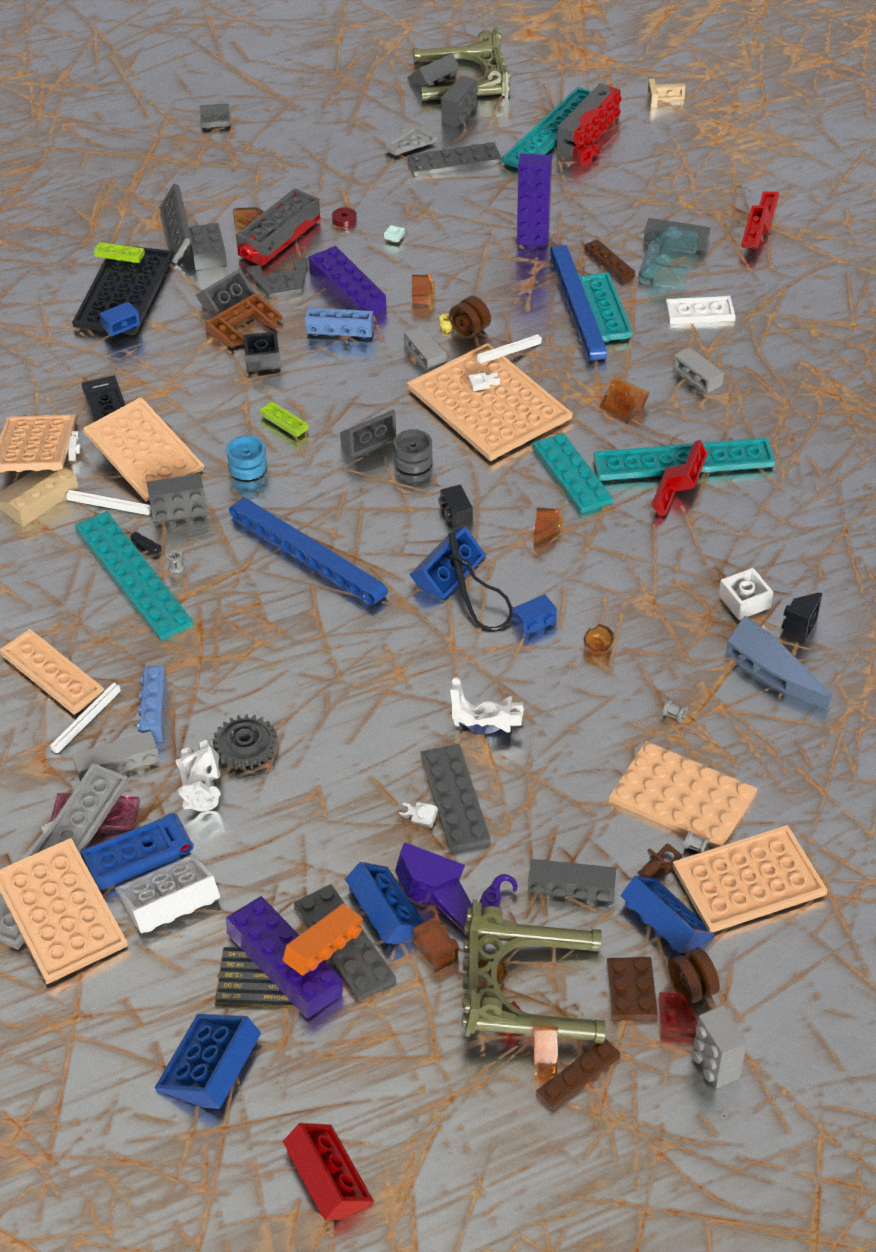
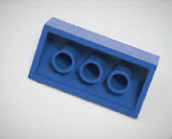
M464 526L452 532L456 534L460 557L471 564L472 569H474L486 554ZM448 536L409 574L421 590L441 600H444L458 585L454 564L448 559V556L452 555ZM463 565L462 569L465 578L470 571L466 565Z
M360 861L345 878L350 892L359 901V906L366 912L369 922L375 926L383 942L399 945L425 933L429 929L388 867Z
M634 876L620 895L626 901L625 905L639 913L640 919L644 923L651 925L655 929L656 935L666 939L670 943V948L676 953H686L697 948L715 934L707 930L704 923L655 877Z

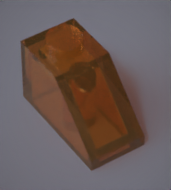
M258 207L234 208V222L245 228L265 211Z
M537 507L534 546H539L557 535L558 527L561 528L562 525L559 509Z
M534 1027V1075L543 1077L557 1075V1027Z

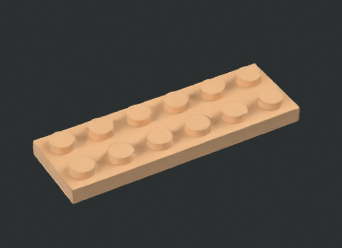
M31 629L0 649V654L74 715L95 701L104 692V688Z

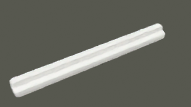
M534 335L477 355L476 360L482 364L541 344L542 337Z
M69 490L66 494L69 501L143 515H150L151 506L149 504Z
M112 683L50 744V749L55 753H59L121 691L120 686Z

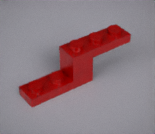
M763 191L760 204L752 205L741 242L742 248L758 249L761 234H769L779 199L778 192Z
M701 440L694 441L685 464L666 468L652 501L653 508L659 516L667 514L675 492L695 488L708 455Z

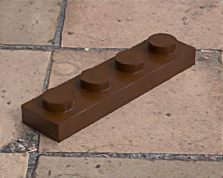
M598 239L584 245V250L620 281L623 282L635 276V270Z
M605 1038L603 1044L597 1043L537 1089L536 1095L552 1111L620 1058L621 1053Z

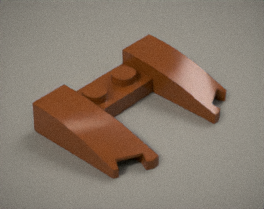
M254 293L207 320L206 332L221 343L234 348V346L244 345L243 336L232 327L235 324L252 316L275 330L278 327L277 321L282 320L283 316L257 293Z

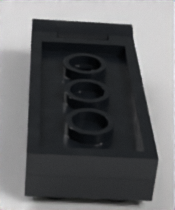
M115 375L81 383L93 423L125 406Z

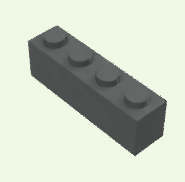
M648 218L644 231V242L706 251L711 227Z
M531 859L528 892L550 894L559 897L570 896L579 899L589 898L600 901H614L616 867Z

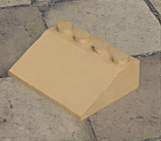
M65 466L57 471L50 469L31 471L0 492V510L24 527L65 500L69 490H79L76 474Z

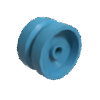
M245 435L231 440L227 445L228 468L230 474L240 480L256 479L266 471V449L261 439Z

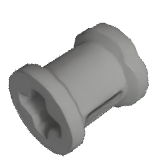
M178 549L170 550L166 555L169 561V572L179 574L185 570V565L182 562L183 553Z
M668 699L663 707L662 715H668L677 719L678 723H682L687 715L688 707L679 706Z
M689 831L683 848H689L699 853L705 852L708 849L710 838L706 837L704 839Z

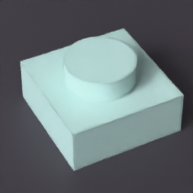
M390 225L384 233V239L399 242L405 234V228Z

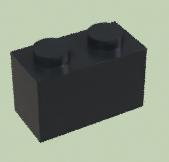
M461 484L440 489L438 502L440 507L444 508L445 517L447 520H450L452 526L473 521V507Z

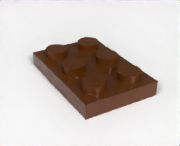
M651 957L607 958L612 1020L657 1019L658 1012Z

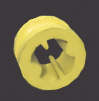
M442 314L439 318L440 327L451 329L453 326L450 322L449 314Z

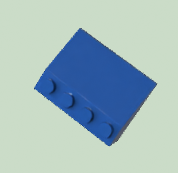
M197 1014L154 1088L159 1092L202 1108L220 1109L261 1032L248 1016Z

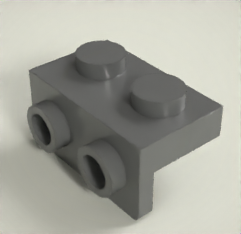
M229 104L200 105L201 128L230 126Z

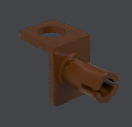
M668 843L657 854L649 848L647 851L650 860L637 873L639 876L652 877L661 869L667 874L673 868V861L680 860L682 854ZM665 852H672L674 854V859L671 862H665L662 859Z

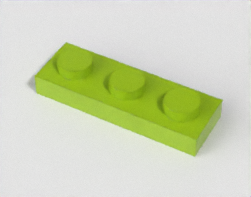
M99 242L94 250L95 257L140 263L145 254L144 248Z
M272 401L260 409L261 416L296 438L309 429L308 423Z

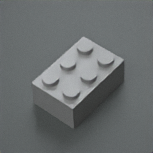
M724 1006L699 1015L692 1056L697 1064L700 1063L706 1080L712 1082L715 1089H718L740 1079L747 1045L746 1040Z

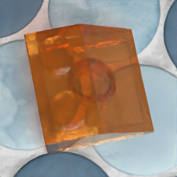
M614 376L599 407L630 421L643 409L650 393Z

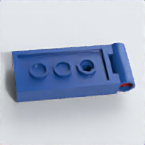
M170 813L161 819L81 850V856L99 891L177 860L181 858L180 855L191 852L194 845L178 815Z

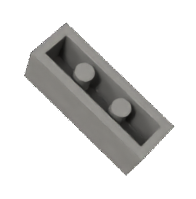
M422 326L404 332L405 347L427 372L446 364L447 355L445 350L439 347L437 341L433 340L429 332L425 331Z
M688 347L674 355L673 368L708 394L722 386L724 372L692 348Z

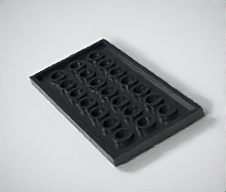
M144 248L145 254L140 263L105 258L72 321L73 327L105 331L101 325L99 313L128 301L138 311L141 325L171 263L172 256L174 255L173 251ZM140 325L121 333L136 335Z

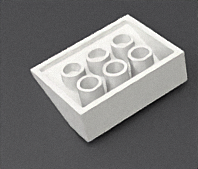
M194 854L115 888L131 920L140 933L150 932L163 923H170L175 918L183 914H190L195 909L203 905H210L220 898L214 876Z

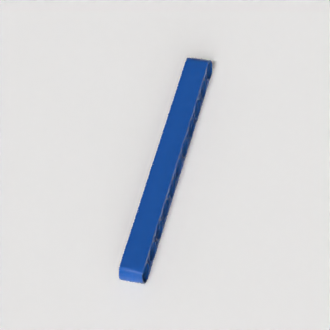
M568 246L550 247L551 260L588 360H604L607 358L606 346Z
M243 497L229 508V512L235 520L368 604L375 605L388 594L387 587L381 581L249 499Z

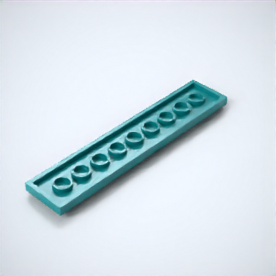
M577 87L502 156V163L518 168L520 153L545 155L557 144L558 126L592 91Z
M768 438L703 443L708 455L701 472L774 467L775 465ZM693 444L594 451L593 458L598 479L602 481L663 476L666 468L686 463Z
M108 511L75 524L78 534L160 641L194 626L192 618Z

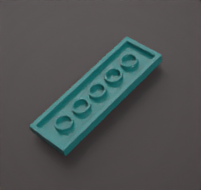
M609 272L579 276L603 341L632 338V329Z
M564 432L532 443L533 450L581 514L613 503L611 494Z

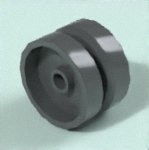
M409 429L399 433L394 439V463L396 467L402 472L411 474L421 473L430 468L433 461L432 439L430 435L418 429Z

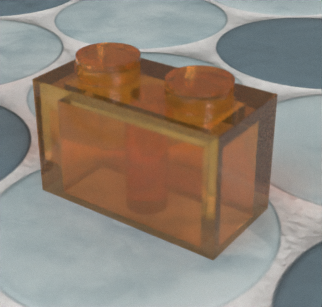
M412 275V308H432V301H435V281H431V275Z
M436 917L413 928V941L435 972L458 961L459 945L454 938H450L446 926L440 923Z

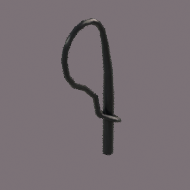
M455 532L448 533L452 552L448 559L454 564L462 597L474 622L486 630L504 628L512 618L513 607L509 598L500 589L490 586L476 577L471 564L460 557ZM463 565L468 567L474 580L484 587L498 592L506 600L509 607V616L503 624L496 627H488L478 621L466 590Z

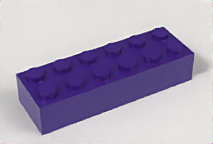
M520 153L518 163L517 244L548 246L550 237L552 155Z
M336 246L330 247L308 256L309 272L346 310L373 311V316L387 311L386 295Z
M262 896L226 917V933L307 1019L342 996L343 979L324 960L319 963L314 971L310 970L304 976L283 962L286 945L297 938L299 934Z

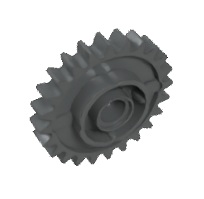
M247 714L244 718L237 715V720L230 718V723L223 722V727H218V732L214 733L213 749L219 754L222 764L227 762L228 768L234 765L235 770L239 766H242L243 770L247 766L253 769L255 764L261 767V761L267 763V757L273 758V752L277 751V732L274 731V726H270L269 721L263 722V717L256 720V715H253L252 718H249Z

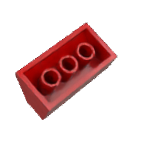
M299 1123L282 1141L324 1220H342L374 1202L331 1124Z

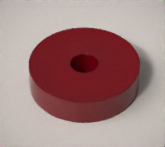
M338 208L332 213V222L338 227H349L357 221V214L351 208Z

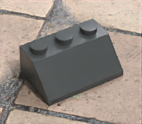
M452 53L417 69L407 78L419 88L424 86L428 88L435 85L434 82H443L446 80L445 77H454L457 75L456 72L460 70V67Z
M239 268L196 294V297L206 311L216 316L255 292Z
M391 410L340 432L341 446L353 457L395 439V411Z

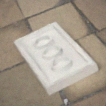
M730 296L665 300L670 324L735 321V313Z

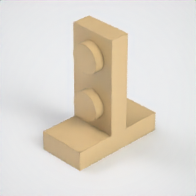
M654 78L648 79V95L651 107H657V101L684 100L685 84L656 85Z

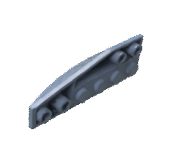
M744 616L727 641L726 654L771 686L805 702L825 709L830 708L833 694L770 632Z

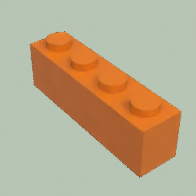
M340 905L287 944L283 962L302 976L310 970L314 971L319 963L323 960H328L335 951L343 949L348 941L352 938L356 939L360 935L363 918L346 905Z

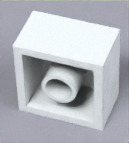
M754 568L720 581L719 597L738 620H741L744 616L749 617L771 608L774 592Z

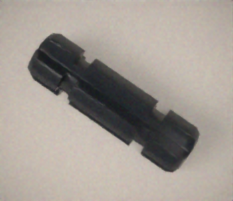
M138 532L131 534L132 542L151 553L158 555L162 551L161 545L154 543V541Z

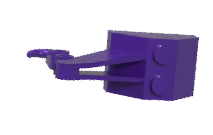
M404 842L395 873L407 897L420 904L433 903L464 932V923L469 922L466 921L467 908L472 907V903L460 883L465 865ZM507 874L495 877L492 884L481 896L479 902L482 903L481 910L488 906L499 907L501 883L503 881L510 882L513 886V891L516 892L518 887L516 880Z

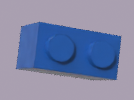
M129 301L99 313L101 325L110 336L140 325L138 311Z
M544 594L513 607L512 621L521 633L526 635L556 622L557 608Z

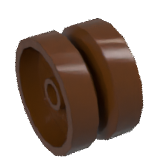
M476 296L465 298L449 311V318L453 328L464 338L470 339L480 331L489 327L491 323L489 309Z
M694 948L686 952L685 956L678 955L668 960L667 968L671 983L677 995L685 1004H694L700 1001L702 996L708 998L719 992L720 983L717 971L712 960L702 948Z

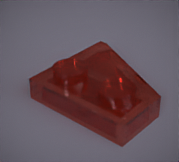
M660 992L661 1037L695 1038L696 1014L688 1006L682 993Z

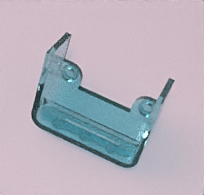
M670 227L652 240L648 245L639 271V281L646 284L684 290L687 267L672 265L671 257L663 255L665 249L696 254L699 231Z

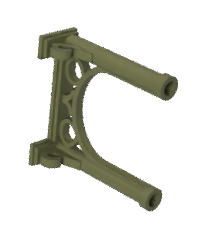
M497 27L492 29V33L488 30L481 31L478 34L479 41L468 44V46L430 49L413 48L414 63L438 60L453 53L455 59H469L480 64L485 73L477 81V96L502 94V96L508 98V92H511L509 83L511 72L510 70L508 71L507 65H505L501 45H499L501 32H498ZM451 86L421 87L422 102L430 99H441Z
M473 899L472 907L467 908L466 921L469 922L464 923V935H467V939H464L463 953H467V957H464L463 971H467V976H463L462 989H466V994H463L462 1008H464L462 1027H466L465 1036L470 1037V1034H475V1031L479 1030L591 1040L593 1043L603 1044L606 1031L604 1020L545 1016L523 1012L514 1007L504 997L499 988L496 974L501 959L511 950L521 946L534 945L599 952L602 941L601 930L591 929V931L516 924L503 920V913L500 908L488 906L481 910L482 903H477V899ZM501 941H508V942L503 945ZM491 944L495 946L497 952L495 954H487L482 949L483 945ZM478 958L488 964L483 968H478ZM478 981L483 982L487 988H483L478 992Z

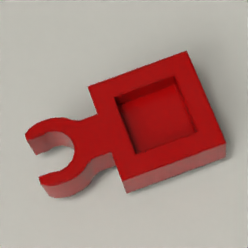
M598 144L578 149L577 163L582 165L591 161L592 156L600 154L597 149L601 147Z

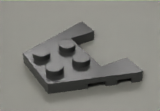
M308 259L293 260L294 271L287 270L281 273L263 275L260 265L246 267L247 274L251 275L253 281L260 285V289L269 299L299 295L302 293Z

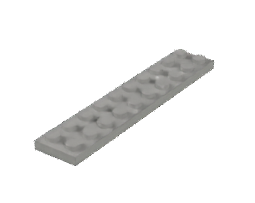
M92 763L31 855L72 838L81 855V850L87 847L130 782L129 778ZM1 898L0 942L19 950L24 939L3 898Z

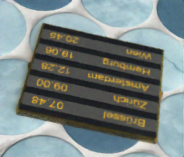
M223 947L220 970L217 975L218 984L215 1006L295 1009V1005L240 947Z

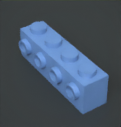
M308 307L305 316L306 333L372 337L374 328L373 311Z
M145 666L144 675H141V686H143V689L140 690V701H142V704L138 706L141 720L137 721L138 732L141 733L151 731L155 742H162L164 740L167 690L165 667Z

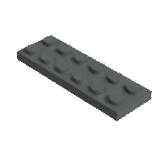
M487 142L485 144H473L452 149L414 153L408 155V162L414 177L502 164V158L495 142Z
M173 184L160 205V212L168 249L174 253L171 262L177 264L183 258L186 248L191 245L192 238L180 187L177 184Z
M460 744L420 751L421 760L435 805L438 808L439 819L449 851L490 844L491 838Z
M332 884L293 902L295 910L308 929L340 905H346ZM363 929L356 939L352 938L343 949H338L329 958L357 1002L396 983V976Z

